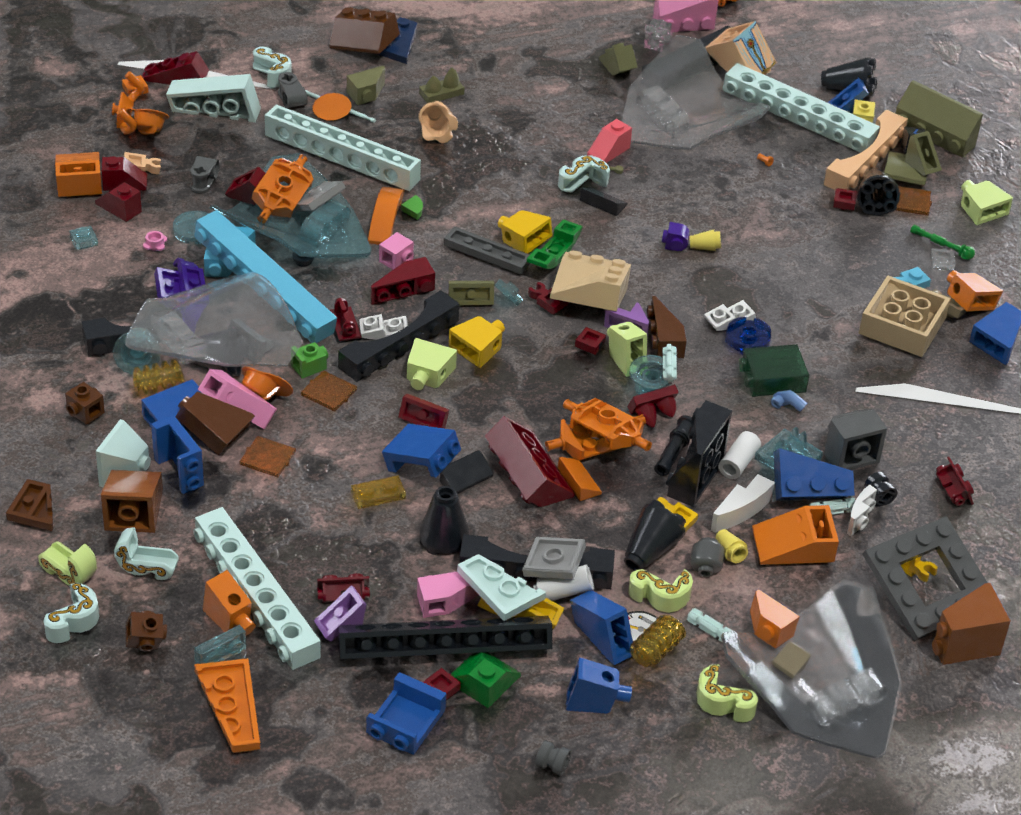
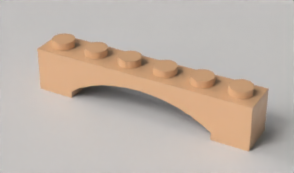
M885 110L876 119V125L880 126L878 137L873 144L853 157L842 160L836 159L826 169L824 185L834 190L836 188L854 189L858 182L864 178L867 171L875 168L881 158L884 159L891 148L894 149L898 141L902 139L903 130L907 125L908 119Z

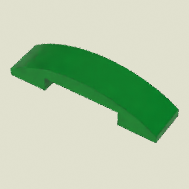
M563 219L554 228L553 237L541 250L536 248L527 257L526 262L546 269L556 267L561 263L564 254L569 252L574 246L583 226Z

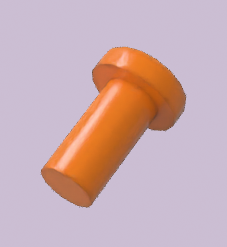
M761 153L757 156V159L765 162V165L768 167L774 162L771 156L767 157Z

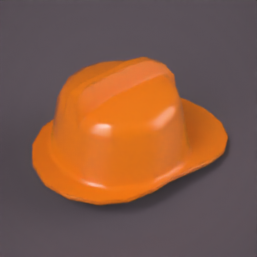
M127 108V110L134 112L137 128L143 135L160 132L164 121L169 119V115L161 111Z
M251 367L242 368L244 378L241 384L265 401L269 400L273 395L286 397L293 394L292 386L283 378L258 371Z

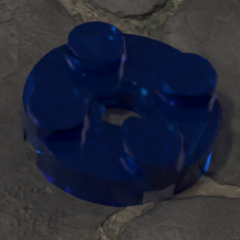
M739 317L728 324L725 341L733 349L739 351L741 355L751 357L754 353H760L770 346L772 331L766 322L758 318H754V321L746 320V317Z

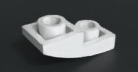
M744 300L729 308L722 304L704 314V317L716 331L733 329L756 319L755 312Z
M382 314L359 319L361 336L367 339H381L408 326L406 316L383 320Z
M868 485L860 493L853 505L847 534L850 536L858 530H863L869 522L868 513L876 505L875 496L877 489L871 485Z

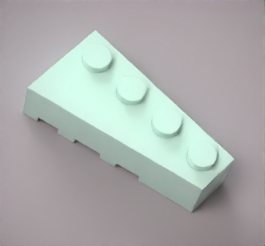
M250 74L172 80L166 93L172 112L194 115L205 113L209 117H218V115L229 116L232 120L244 118L248 119V122L256 123L261 110Z

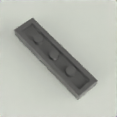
M455 226L444 237L445 246L518 274H522L531 264L526 262L529 254Z

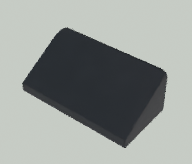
M591 187L582 188L580 191V201L615 216L627 206V202Z
M477 450L448 464L440 473L439 481L444 486L454 488L458 494L493 477L494 473L480 450Z

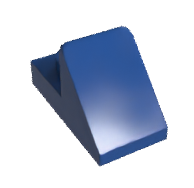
M858 78L828 103L852 114L855 100H863L869 93L864 82Z

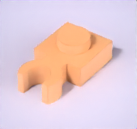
M124 153L126 159L144 172L149 171L152 174H160L161 159H146V155Z

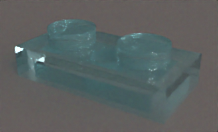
M238 625L194 648L195 664L220 662L239 654L242 650L246 649L245 630L241 625Z

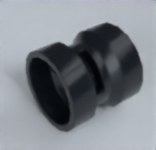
M875 472L866 479L865 488L871 485L877 489L875 501L879 506L888 505L897 497V489L892 483H889V478L884 472Z

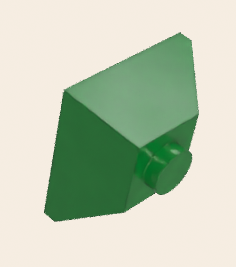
M488 652L472 653L450 674L461 682V692L487 708L521 677L519 671Z

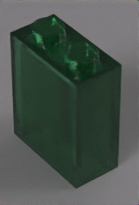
M798 344L744 348L743 357L739 359V369L741 372H744L745 386L750 389L752 397L774 395L777 392L791 390L795 393H806L810 375Z

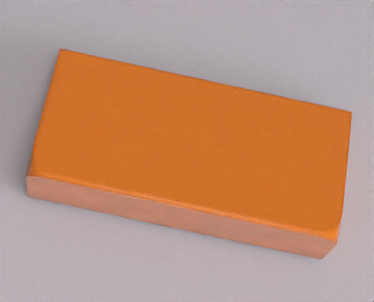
M565 457L558 459V469L579 501L602 494V491L580 460Z

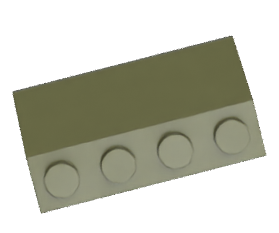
M914 80L910 82L895 112L908 119L906 127L922 128L925 131H929L934 144L962 158L976 146L983 113Z

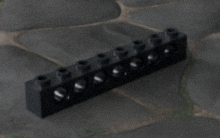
M549 616L511 617L505 621L501 618L338 625L340 659L553 649L552 622Z

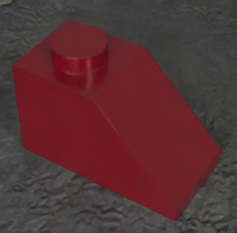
M102 157L103 191H110L124 182L139 191L147 190V173L125 157Z
M258 166L235 178L225 195L232 199L257 205L251 199L252 194L266 173Z
M125 182L95 200L96 205L125 222L142 212L140 191Z

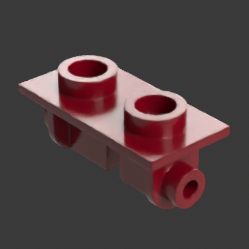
M336 299L334 309H330V311L337 317L335 331L338 340L361 338L352 308L348 307V302L345 299Z
M947 457L949 464L937 467V478L945 488L953 504L960 506L964 504L965 500H969L971 505H973L971 494L974 493L970 482L962 479L964 473L958 463L954 465L951 458Z
M360 573L350 574L348 577L325 575L317 579V589H322L317 590L318 600H323V603L334 602L341 596V592H345L351 585L357 590L363 600L370 598L369 576H363Z

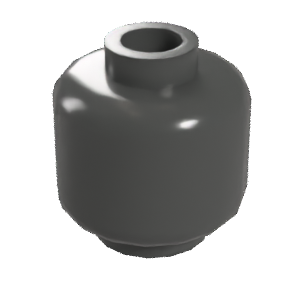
M701 538L692 546L690 559L692 569L703 577H711L713 574L720 572L724 562V547L714 538Z

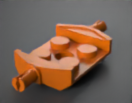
M299 155L296 162H291L284 158L274 160L253 191L251 198L263 210L257 218L259 222L262 221V224H265L270 215L292 217L293 210L307 189L311 188L314 180L311 172L303 167L305 162H307L306 156ZM283 181L288 183L289 185L283 186L280 184V182Z
M597 398L580 404H576L569 399L564 401L563 408L572 412L570 428L573 429L578 424L583 425V427L611 440L610 449L612 450L631 446H638L645 451L651 449L652 442L641 437L644 422Z
M643 414L635 417L646 424ZM565 419L561 420L560 437L545 441L547 451L562 448L563 451L566 450L573 459L577 460L614 451L610 449L611 440L583 427L581 424L572 429L570 424L567 425Z

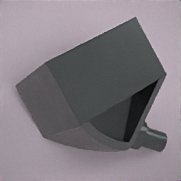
M874 409L856 410L832 417L828 425L829 432L824 452L830 464L853 470L880 463L887 427Z

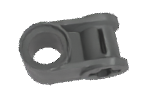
M291 72L281 73L278 77L280 83L278 96L281 98L284 107L289 109L307 105L306 90L302 87L296 75Z
M201 156L195 158L194 164L190 169L192 176L190 188L193 192L201 194L210 190L219 172L220 163L218 159Z

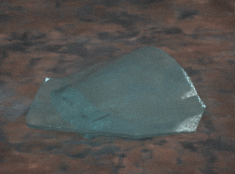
M301 154L273 156L263 171L266 173L276 159L284 158L291 162H296ZM308 161L305 162L303 167L309 170L314 178L311 188L309 187L305 192L307 194L314 187L329 181ZM283 181L280 182V184L283 185V186H288V185H289V184L286 183V182H283ZM341 193L314 211L296 212L293 210L291 218L270 215L265 224H262V221L259 222L257 219L263 211L258 205L241 201L229 210L216 205H210L209 207L213 211L218 210L223 216L277 240L299 256L316 258L367 257L372 251L353 208Z

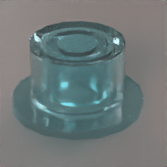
M134 329L117 339L113 348V358L117 366L124 372L132 375H144L151 372L158 365L160 347L148 331Z
M641 356L630 365L629 374L635 382L634 389L638 395L672 384L663 379V357Z

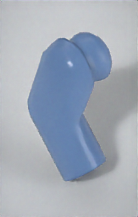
M791 390L777 392L771 399V404L775 408L791 404L799 412L808 404Z

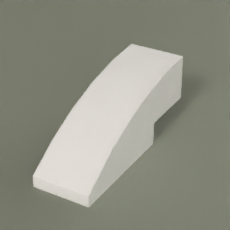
M757 474L747 488L737 484L713 513L711 531L718 532L722 529L731 528L757 514L772 500L775 482Z

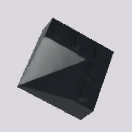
M705 400L700 408L697 407L692 415L694 426L689 435L692 441L687 450V455L685 458H680L676 471L670 472L666 481L668 497L692 507L696 505L719 471V463L726 454L732 410Z

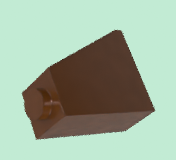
M198 391L191 398L186 396L179 403L178 407L180 410L175 416L218 456L250 425L255 417L251 412Z

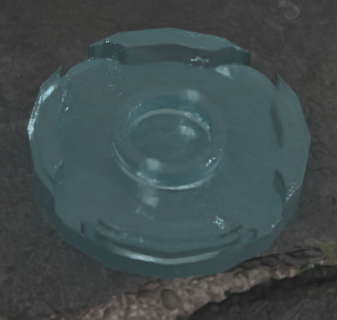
M188 211L177 216L173 222L175 237L184 243L195 241V244H201L194 237L196 220L209 213Z

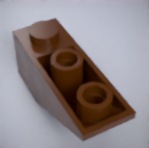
M652 296L651 305H647V319H651L649 321V333L653 334L651 338L652 349H656L657 358H663V348L667 347V344H671V346L677 349V358H684L687 342L684 325L656 296Z

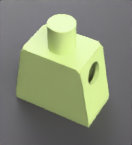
M967 180L963 183L961 189L964 192L961 206L976 225L1009 215L1013 197L990 181L974 184L971 180Z
M631 322L610 326L607 330L609 354L623 374L628 377L647 371V333Z
M415 338L407 362V379L411 381V386L416 390H422L425 385L438 388L455 370L457 350Z

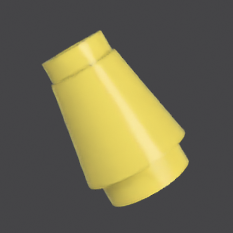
M714 230L689 236L690 249L710 251L721 249L720 231L714 232Z
M722 529L716 534L715 538L724 547V556L728 561L740 563L747 557L748 549L744 541L726 529Z

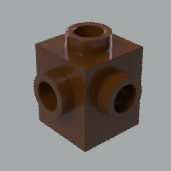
M85 382L65 393L67 412L86 425L105 413L103 395L96 388H92Z
M153 611L131 612L126 621V647L139 648L142 651L158 649L161 641L165 640L167 636V625L163 624V614H155Z

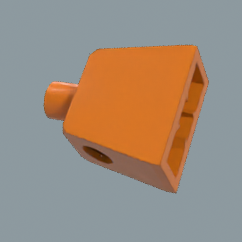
M953 270L947 276V281L951 283L947 290L948 295L966 311L994 310L1003 293V290L975 273H958L956 270Z
M226 570L205 583L203 611L226 634H231L236 630H239L244 636L250 634L256 627L255 623L250 619L252 603L230 572Z

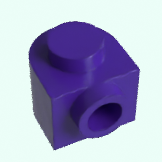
M670 222L668 230H664L662 236V243H666L665 249L674 251L685 250L688 246L689 228L684 224Z

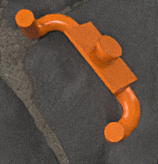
M131 71L125 75V78L136 89L128 97L124 92H121L119 105L117 106L113 103L112 115L117 114V128H120L121 132L125 135L133 133L137 128L136 121L131 117L132 112L127 110V108L133 109L134 102L142 95L145 89L144 84Z

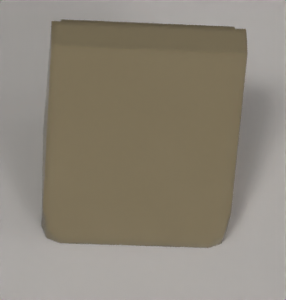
M790 641L771 664L790 678H794L805 669L811 655Z

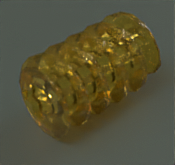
M171 359L170 366L167 361H162L161 368L157 363H153L152 369L148 365H143L142 372L139 367H134L132 379L137 397H139L140 389L143 390L145 395H148L150 387L154 393H157L158 386L160 385L163 390H166L169 383L174 387L177 385V382H180V384L185 382L182 368L176 359Z
M661 615L631 643V654L643 667L658 664L661 658L666 657L668 652H671L674 646H677L680 640L686 637V630L676 618L670 615Z

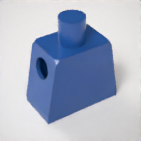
M579 658L567 688L566 710L607 714L611 711L615 700L630 702L632 687L619 684V671L616 668Z

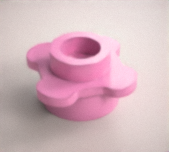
M151 231L145 236L146 243L143 244V248L152 251H162L165 249L164 243L167 241V237L159 231Z

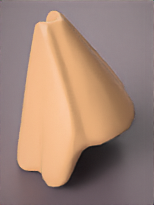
M440 101L427 103L420 110L419 122L421 123L422 136L425 140H437L440 143H446L453 138L451 130H457L458 121L444 103Z

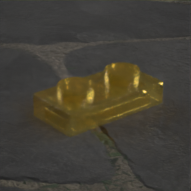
M399 475L351 485V493L358 509L406 499V491Z

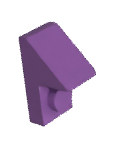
M638 302L630 312L618 308L617 311L606 309L604 327L609 328L612 325L631 322L646 332L648 337L649 321Z
M351 585L314 622L325 639L333 641L339 635L338 625L363 624L366 604L357 590Z

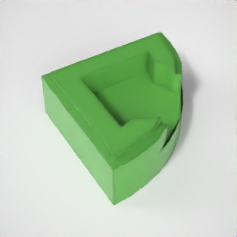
M415 195L401 205V211L418 220L422 216L423 202Z

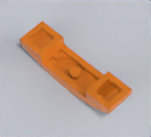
M381 188L371 220L368 244L379 245L393 235V225L398 207L402 203L404 189Z

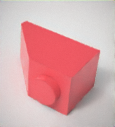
M618 119L607 124L600 131L587 156L600 158L607 163L630 148L632 127Z

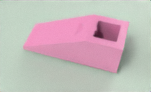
M209 369L198 388L205 395L251 412L255 415L252 423L263 429L267 427L277 410L273 405L223 370Z
M458 572L430 575L417 579V597L424 618L450 614L479 595Z

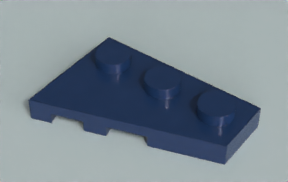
M399 17L397 24L400 34L377 55L407 64L411 45L414 42L417 31V22Z

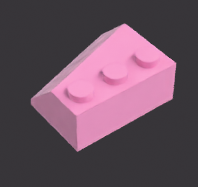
M655 0L653 22L657 32L667 33L715 29L718 0Z

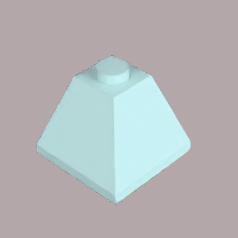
M120 419L96 450L99 486L104 487L111 470L146 471L150 466L151 458L149 457L148 445L124 420Z

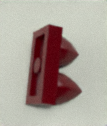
M676 385L633 396L627 407L630 414L637 413L638 416L643 414L646 424L654 428L657 420L655 407H658L667 416L674 417L677 406L675 398L679 392Z
M405 394L402 398L398 418L416 425L445 429L449 409L410 394Z

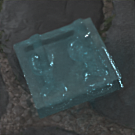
M798 427L793 428L791 432L784 428L756 451L755 460L774 471L773 452L779 448L819 461L822 459L823 452L809 444L806 432L803 431L799 434Z

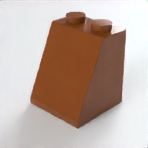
M111 470L101 492L104 530L124 531L126 528H135L136 532L155 533L163 492L162 472Z
M985 583L942 611L940 621L937 623L935 640L932 641L933 652L935 655H938L942 665L1001 655L1011 620L991 583Z

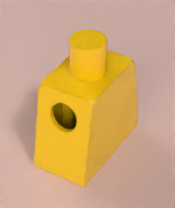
M521 210L510 218L501 216L498 220V227L502 229L503 242L527 254L553 236L551 217Z
M477 316L449 329L448 347L456 349L458 354L481 368L501 349L502 332L505 331V326L500 320L490 323L484 318Z

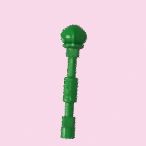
M915 224L911 227V233L929 238L931 242L940 246H947L958 252V256L965 260H970L975 256V249L972 246L953 244L947 241L946 238L935 233L926 232Z

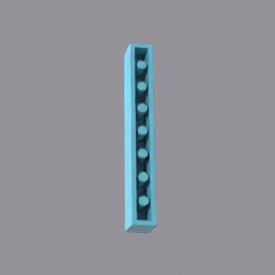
M218 210L196 220L194 237L197 241L208 248L228 269L240 277L242 282L251 287L273 310H276L289 324L294 326L304 338H307L311 343H318L334 334L337 317Z

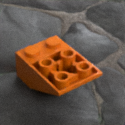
M99 152L56 155L55 168L58 197L102 194Z
M829 505L803 506L752 525L760 565L835 562L839 540Z

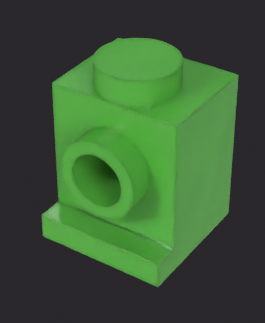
M313 342L297 349L295 346L290 348L291 366L302 379L327 369L328 352L323 345L319 347Z

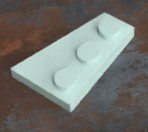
M479 554L457 566V572L503 621L546 598L545 591L540 588L535 590L526 585L527 581L520 577L515 579L506 574L504 568Z

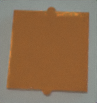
M898 186L900 199L895 211L929 216L930 206H932V201L930 200L931 191Z
M323 370L314 380H310V384L301 391V396L335 412L344 402H348V398L357 391V386Z
M257 436L251 446L246 448V453L239 461V465L278 478L284 468L289 466V461L296 453V448Z

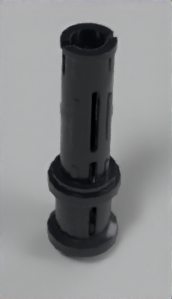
M683 415L677 420V427L670 432V441L660 456L659 461L654 466V470L658 475L667 476L681 449L690 443L689 435L694 426L692 417Z

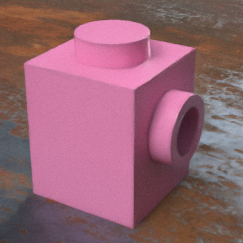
M398 232L379 244V262L393 270L403 262L412 260L414 256V242Z

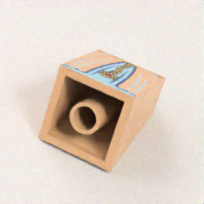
M756 21L726 29L705 47L706 51L726 72L736 63H739L766 75L771 71L770 68L777 63Z

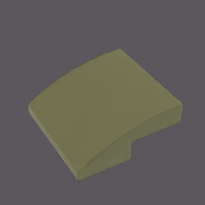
M889 151L884 171L888 176L895 180L925 185L927 175L923 176L906 163V154Z

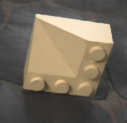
M579 251L566 252L561 260L550 298L617 311L628 288L631 264H627L621 259L607 260L600 255L586 256L582 255Z
M887 275L863 312L859 334L923 357L946 319L951 298Z

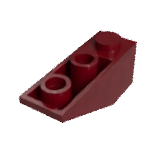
M195 51L184 53L175 58H167L162 62L150 63L145 67L142 77L147 82L170 85L172 80L206 78L209 69L199 53Z
M422 257L405 261L372 284L371 304L374 305L435 290V271L427 258Z

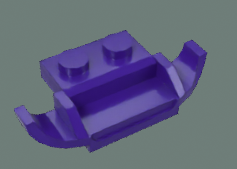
M177 258L173 263L174 267H178L177 271L157 267L154 276L158 302L167 306L180 307L184 311L183 322L194 324L208 299L204 272L202 268H198L193 262Z

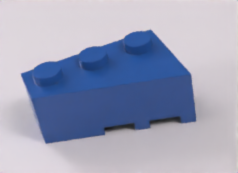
M781 448L773 452L776 501L844 499L855 496L854 474L852 470Z

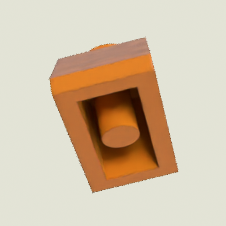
M759 589L755 592L750 609L754 633L776 649L794 636L800 616Z

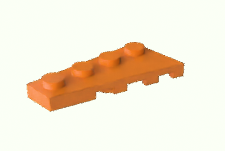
M248 658L194 664L195 673L232 752L260 750V738Z

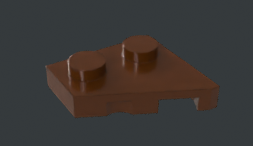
M27 479L6 512L7 520L52 531L51 485Z

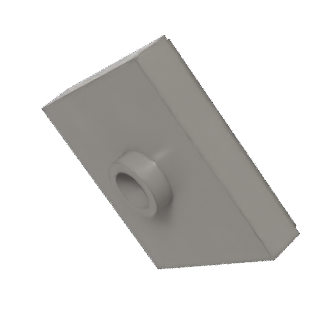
M342 181L323 182L319 186L314 187L301 198L294 211H314L345 190L344 183Z
M536 537L522 569L524 577L573 580L586 548L585 540Z

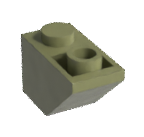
M624 43L613 45L612 48L606 49L605 53L599 56L600 61L612 76L638 68L632 44L624 46Z

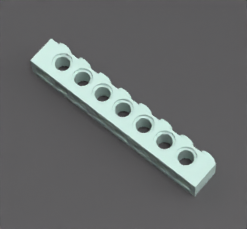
M736 63L725 74L723 91L860 153L871 146L878 137L880 126L739 63Z
M275 105L265 114V135L407 191H410L420 181L421 160L279 105Z
M221 507L195 517L196 529L193 530L196 541L203 544L208 558L216 562L219 573L221 574L228 570L252 603L251 613L253 614L255 624L263 628L268 642L271 645L274 644L277 648L280 659L283 662H287L292 670L320 659L319 638L224 508Z

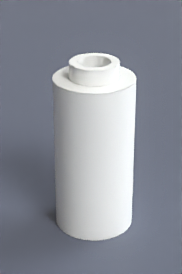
M744 431L738 436L719 463V470L725 477L729 479L740 477L761 447V441L758 436L749 431Z
M583 565L578 567L573 580L537 578V584L533 585V588L535 590L540 588L545 591L546 598L554 601L593 590L594 584L589 567Z

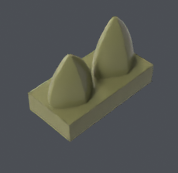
M452 67L447 72L444 80L439 81L437 77L432 76L426 85L419 86V94L427 103L464 95L465 87L459 82L458 73Z
M449 281L448 296L460 303V305H494V281Z

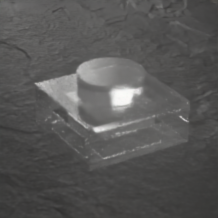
M931 249L932 269L954 270V250Z

